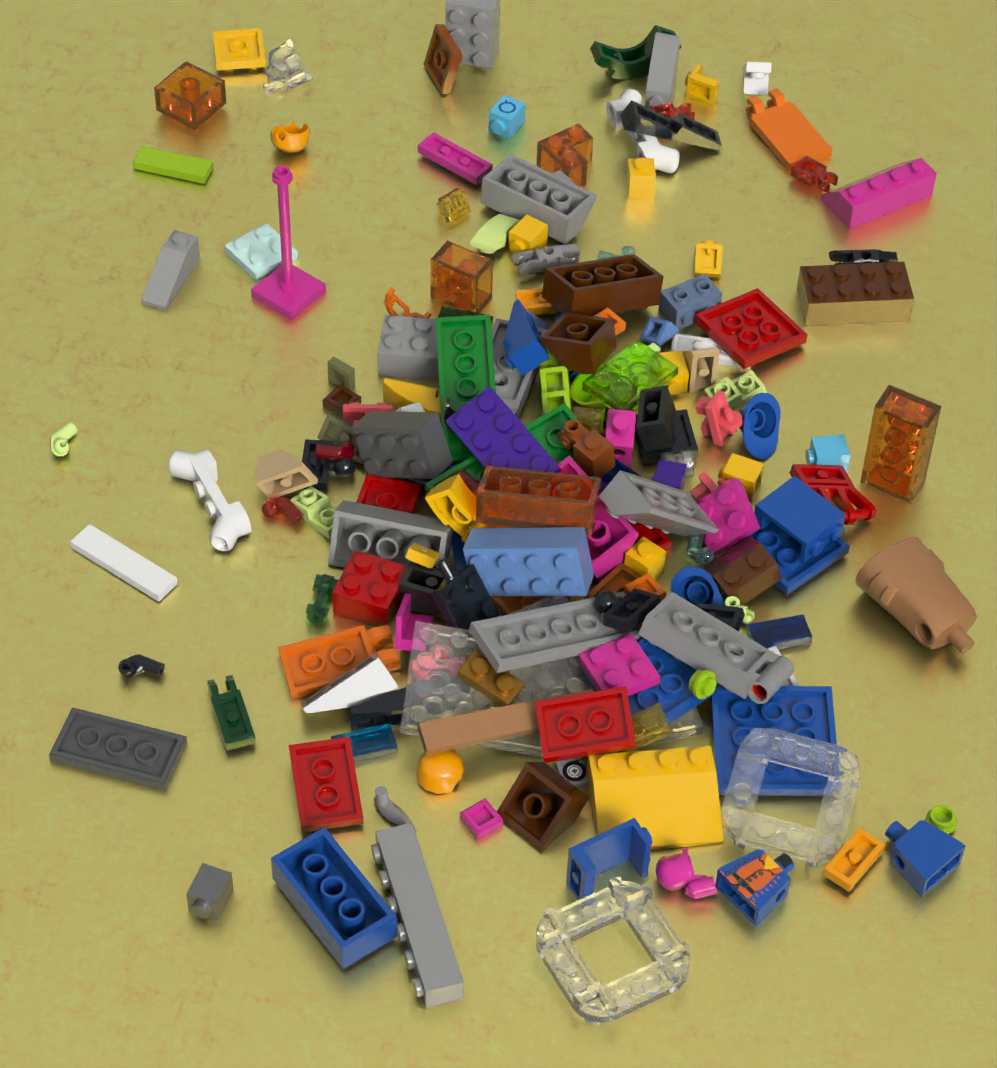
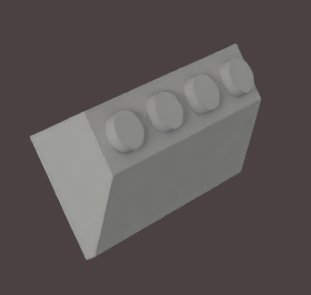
M511 154L482 178L480 203L506 216L519 220L526 214L548 224L549 237L567 244L580 232L597 195Z
M622 470L617 473L599 495L606 505L605 510L616 519L619 517L625 518L633 524L638 522L650 529L658 528L666 534L670 532L681 536L715 534L719 530L688 492Z
M343 500L334 511L328 564L345 568L352 554L357 550L406 566L409 563L422 566L406 558L407 551L413 543L441 553L438 559L440 561L441 559L449 558L453 529L449 525L445 526L437 518ZM435 565L433 568H431L433 570L441 572L438 565Z

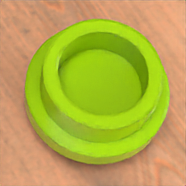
M700 669L692 675L689 681V690L693 692L696 698L705 699L713 694L717 685L715 673L710 670Z
M937 805L930 809L926 815L925 821L947 834L952 833L956 828L957 817L949 806Z

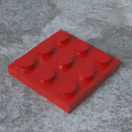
M758 288L696 313L694 320L743 369L806 343L808 336L806 332Z

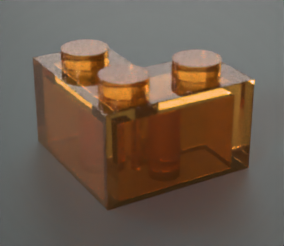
M578 123L537 142L536 165L550 173L561 170L575 185L581 187L586 184L587 163L592 161L593 137Z

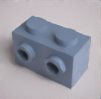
M706 274L662 290L659 311L666 320L672 322L680 329L695 323L696 313L720 304L722 292Z

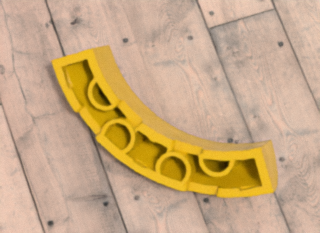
M459 474L439 483L425 496L426 501L445 526L449 525L461 535L462 541L465 543L471 528L575 527L573 521L555 525H535L507 518L480 501L470 491Z

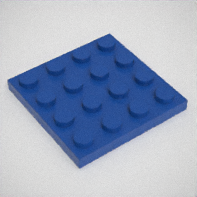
M716 685L714 694L710 698L714 763L719 795L840 796L841 784L832 686H781L766 703L758 704L752 701L749 695L744 699L736 693L728 691L724 686Z

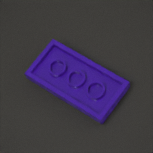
M490 386L445 420L449 428L516 506L561 472L560 466Z

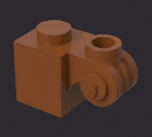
M572 419L567 421L565 428L558 432V439L561 445L567 450L573 448L575 462L594 482L616 466L613 444L594 429L589 432L581 425L580 421Z

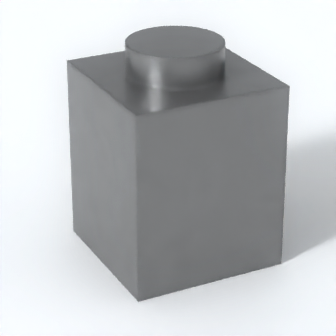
M202 863L186 893L188 910L200 918L209 917L219 920L234 890L232 872Z

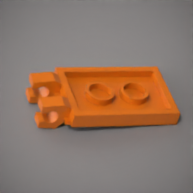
M777 88L768 92L769 97L772 98L767 100L768 109L764 110L763 102L757 96L747 98V103L751 105L746 107V112L751 118L750 126L788 171L831 157L832 148L794 103L785 102L784 95Z
M364 625L278 647L292 700L313 695L375 652L389 673L401 669L398 651L395 648L386 649L394 646L389 625L374 627L366 631Z

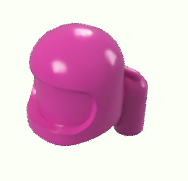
M688 847L682 848V853L667 857L663 856L658 860L656 876L663 888L670 891L685 888V894L692 899L717 894L713 876L695 875Z

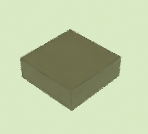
M333 356L327 362L328 381L336 386L342 385L352 391L355 388V368Z

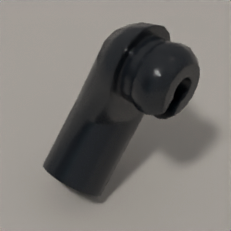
M140 654L123 659L118 665L121 675L127 678L143 673L159 678L165 669L164 663Z

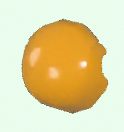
M292 122L288 127H274L270 133L271 142L282 152H300L308 144L310 127L305 123L302 128H298L295 122Z
M455 750L425 755L424 752L417 765L416 777L418 784L426 791L435 794L452 792L456 783L462 780L464 772L463 758Z

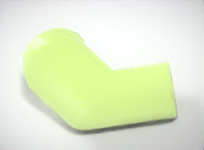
M68 422L50 436V449L54 455L60 457L68 453V440L78 432L73 423Z
M730 596L726 599L725 606L743 608L745 617L742 623L750 625L755 617L754 611L749 610L748 606L740 605L737 597Z

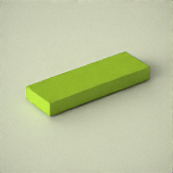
M145 146L140 147L132 162L133 169L202 184L206 183L213 170V161Z

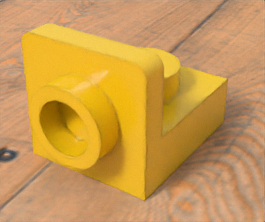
M697 64L692 72L689 71L685 78V86H687L686 97L713 106L717 101L719 81L702 75V66Z
M714 241L696 243L694 251V276L706 274L708 277L720 278L722 244H716Z

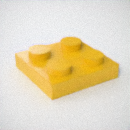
M261 28L213 31L217 70L266 67Z

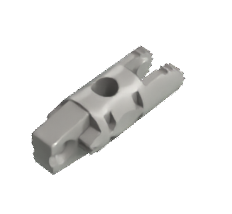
M577 244L554 245L516 253L513 255L512 260L519 267V274L527 275L544 272L545 268L579 262L580 249Z

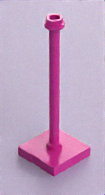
M278 166L272 173V181L277 185L282 264L251 289V297L292 321L326 292V284L292 264L288 184L292 182L293 174L288 167Z

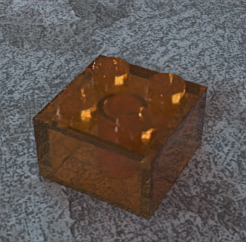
M186 61L154 87L156 111L194 130L226 104L225 80Z
M447 240L431 258L430 297L471 316L478 315L492 299L493 260Z

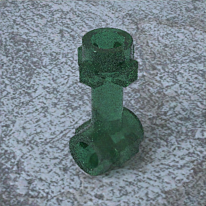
M326 574L316 575L312 591L317 592L314 604L308 603L306 608V617L311 623L321 624L324 618L327 619L329 609L325 608L328 597L332 596V592L338 582V579H334V576Z

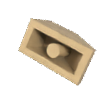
M719 348L683 351L689 371L688 392H702L704 389L715 384L720 355Z
M282 449L258 459L255 484L270 500L318 483L317 477L303 462Z

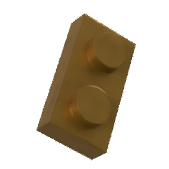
M476 650L459 669L456 676L499 706L511 705L525 686V683L507 671L496 673L488 659Z

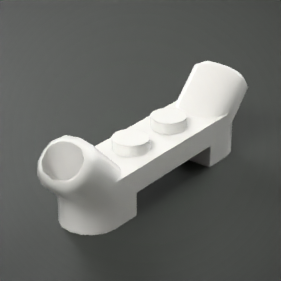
M625 89L619 99L607 102V116L615 131L624 129L620 114L631 100L642 105V96L638 91ZM627 131L637 147L636 158H654L655 170L669 174L676 171L680 158L677 149L660 145L655 136Z
M208 449L197 453L182 450L173 452L169 460L171 475L194 482L193 487L197 497H203L208 516L210 518L214 517L216 520L209 536L212 546L220 551H230L233 549L238 537L251 533V524L240 501L231 504L227 503L216 484V481H218L217 465Z

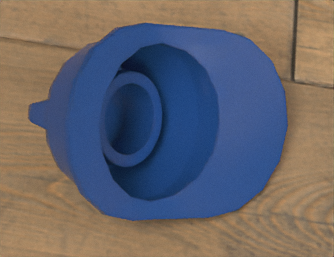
M758 393L739 410L743 419L739 429L743 433V441L749 453L758 459H766L774 453L777 447L781 410L774 396L769 393Z
M688 566L682 568L674 575L671 581V592L688 602L725 606L717 583L706 570L696 566Z

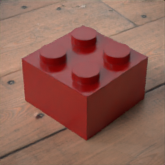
M355 550L332 592L333 614L373 627L390 626L400 608L399 583L408 566Z

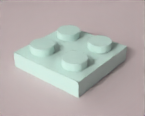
M267 223L224 245L225 253L255 281L271 274L273 270L282 264L280 235ZM292 246L293 262L298 259V251Z

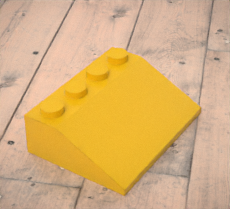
M711 746L588 756L586 773L596 836L635 818L641 827H645L652 837L650 850L723 844L724 838L717 774Z

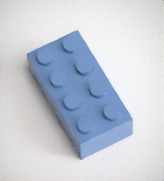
M585 527L471 528L463 547L466 565L474 564L490 596H587L594 577Z

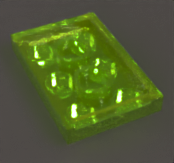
M637 339L594 374L582 382V390L610 409L632 411L639 406L640 390L664 386L678 375L679 367Z

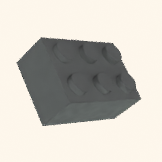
M369 411L351 427L366 474L390 478L434 479L453 463L437 412Z

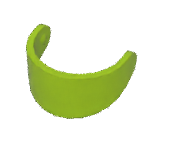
M602 364L594 374H578L571 385V397L573 400L593 412H600L608 407V401L604 399L591 402L589 400L593 385L599 377L607 372L606 365Z

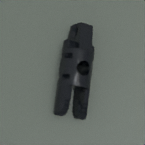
M877 249L835 250L829 252L830 260L837 262L834 265L898 262L896 252Z

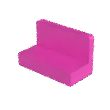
M405 593L396 616L395 649L425 652L433 629L434 616L410 614L411 593Z

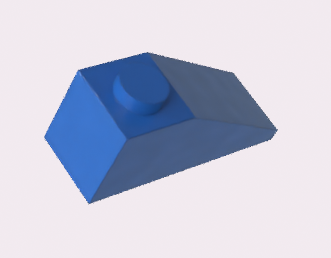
M518 299L513 304L503 346L507 353L504 355L505 361L512 370L517 368L523 376L550 359L546 347L541 343V336L532 316Z

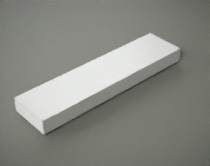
M91 524L70 541L72 549L158 602L178 584L177 577Z

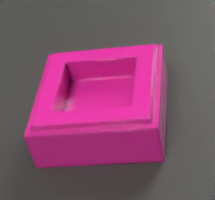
M486 798L460 812V820L477 840L503 826L502 817Z

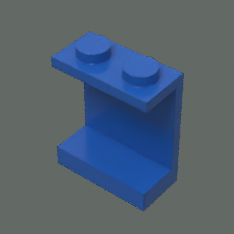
M793 476L755 505L754 511L761 530L773 522L802 544L799 558L802 562H805L811 556H817L824 546L832 540H838L844 532L843 525L846 514L796 476Z
M633 818L569 848L566 884L581 907L593 902L595 876L628 860L642 879L647 877L652 837L645 827H641L637 820Z

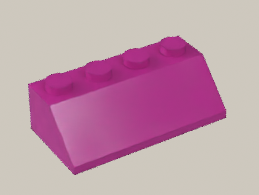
M922 158L899 163L822 194L820 199L848 229H852L932 196L937 173Z
M569 455L558 464L561 472L528 498L549 525L573 521L575 527H585L594 578L600 582L617 565L623 563L625 553L633 546L639 535L625 518L619 517L616 519L605 510L606 505L599 497L602 493L601 490Z

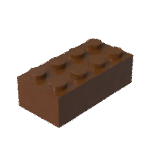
M635 254L545 268L542 298L562 314L569 312L595 316L607 307L615 313H624L626 310L647 309L650 306L659 305L664 276Z
M905 262L800 266L797 293L805 326L910 321L914 296Z

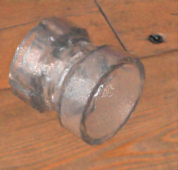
M690 449L681 450L678 454H673L672 452L661 453V460L687 464L686 478L694 476V460Z

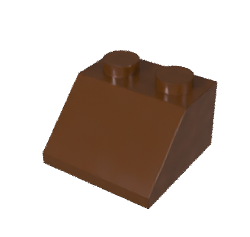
M564 312L541 337V343L568 370L577 371L581 374H594L617 348L614 319Z
M750 536L701 567L717 583L720 594L725 600L730 596H734L739 599L740 605L746 604L782 579L777 562L759 541Z
M527 762L497 810V813L539 849L544 850L575 822L590 797L546 763Z

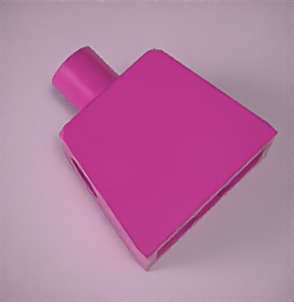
M608 409L606 439L613 444L614 450L620 449L625 452L624 454L614 453L616 465L614 468L616 470L631 471L636 422L635 411Z

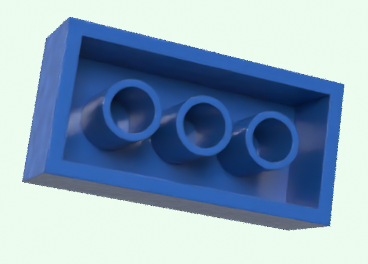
M325 827L271 857L273 880L343 969L397 937V916Z

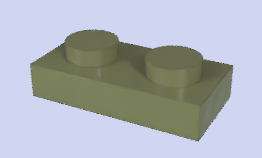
M327 413L317 438L324 441H333V446H339L344 441L351 442L354 445L355 452L352 459L362 464L363 462L351 429L353 424L334 413Z

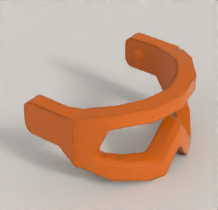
M392 287L386 292L384 303L389 315L399 316L393 309L396 301L404 309V316L431 317V313L428 311L424 315L417 312L410 313V308L394 295L395 289Z

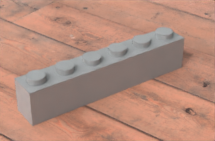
M408 823L375 831L376 844L371 845L374 862L381 864L382 870L379 871L381 885L383 889H389L390 896L387 897L388 906L397 915L399 921L397 923V936L399 942H405L407 950H404V957L408 970L413 969L416 976L412 978L416 997L422 996L425 1008L464 999V981L413 824Z

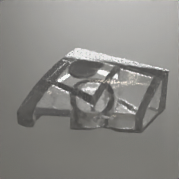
M290 39L269 52V65L266 67L265 72L268 82L263 85L266 94L286 91L313 79Z

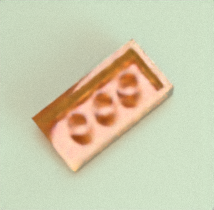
M888 385L874 407L860 482L912 504L926 480L942 406Z
M486 466L477 489L476 523H482L489 527L500 525L513 528L585 527L586 535H592L600 510L601 498L599 495L601 494L602 478Z

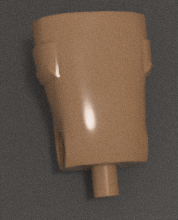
M918 537L907 538L880 551L859 570L856 576V585L904 625L926 648L933 650L952 643L961 654H964L975 644L973 639L966 633L977 619L973 606L946 574L943 561L931 549H928Z

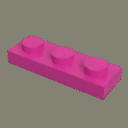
M434 132L418 144L419 154L475 185H478L482 178L493 170V164Z

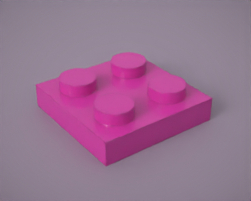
M731 479L697 502L719 528L715 534H701L711 556H719L760 529L740 479Z
M632 633L578 654L579 664L597 691L626 686L628 696L660 684L661 676Z

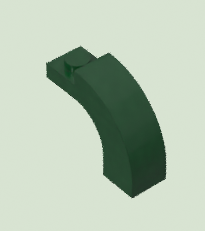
M655 25L648 36L636 46L619 49L595 41L590 50L595 63L602 68L607 67L611 78L620 80L637 79L649 74L656 32L676 36L675 31Z

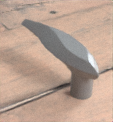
M379 786L375 789L376 797L373 798L375 805L385 818L399 826L412 823L407 814L389 799L386 787Z

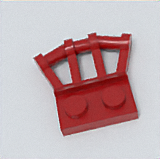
M792 465L789 472L791 477L796 476L833 505L831 497L834 498L839 509L846 514L844 525H853L856 521L862 519L868 521L876 517L877 511L875 506L855 488L843 466Z

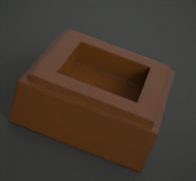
M338 385L322 400L323 407L343 418V404H349L350 402H360L361 404V396L342 385Z

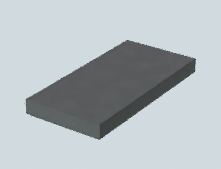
M72 707L49 754L51 762L166 791L186 747L187 736Z

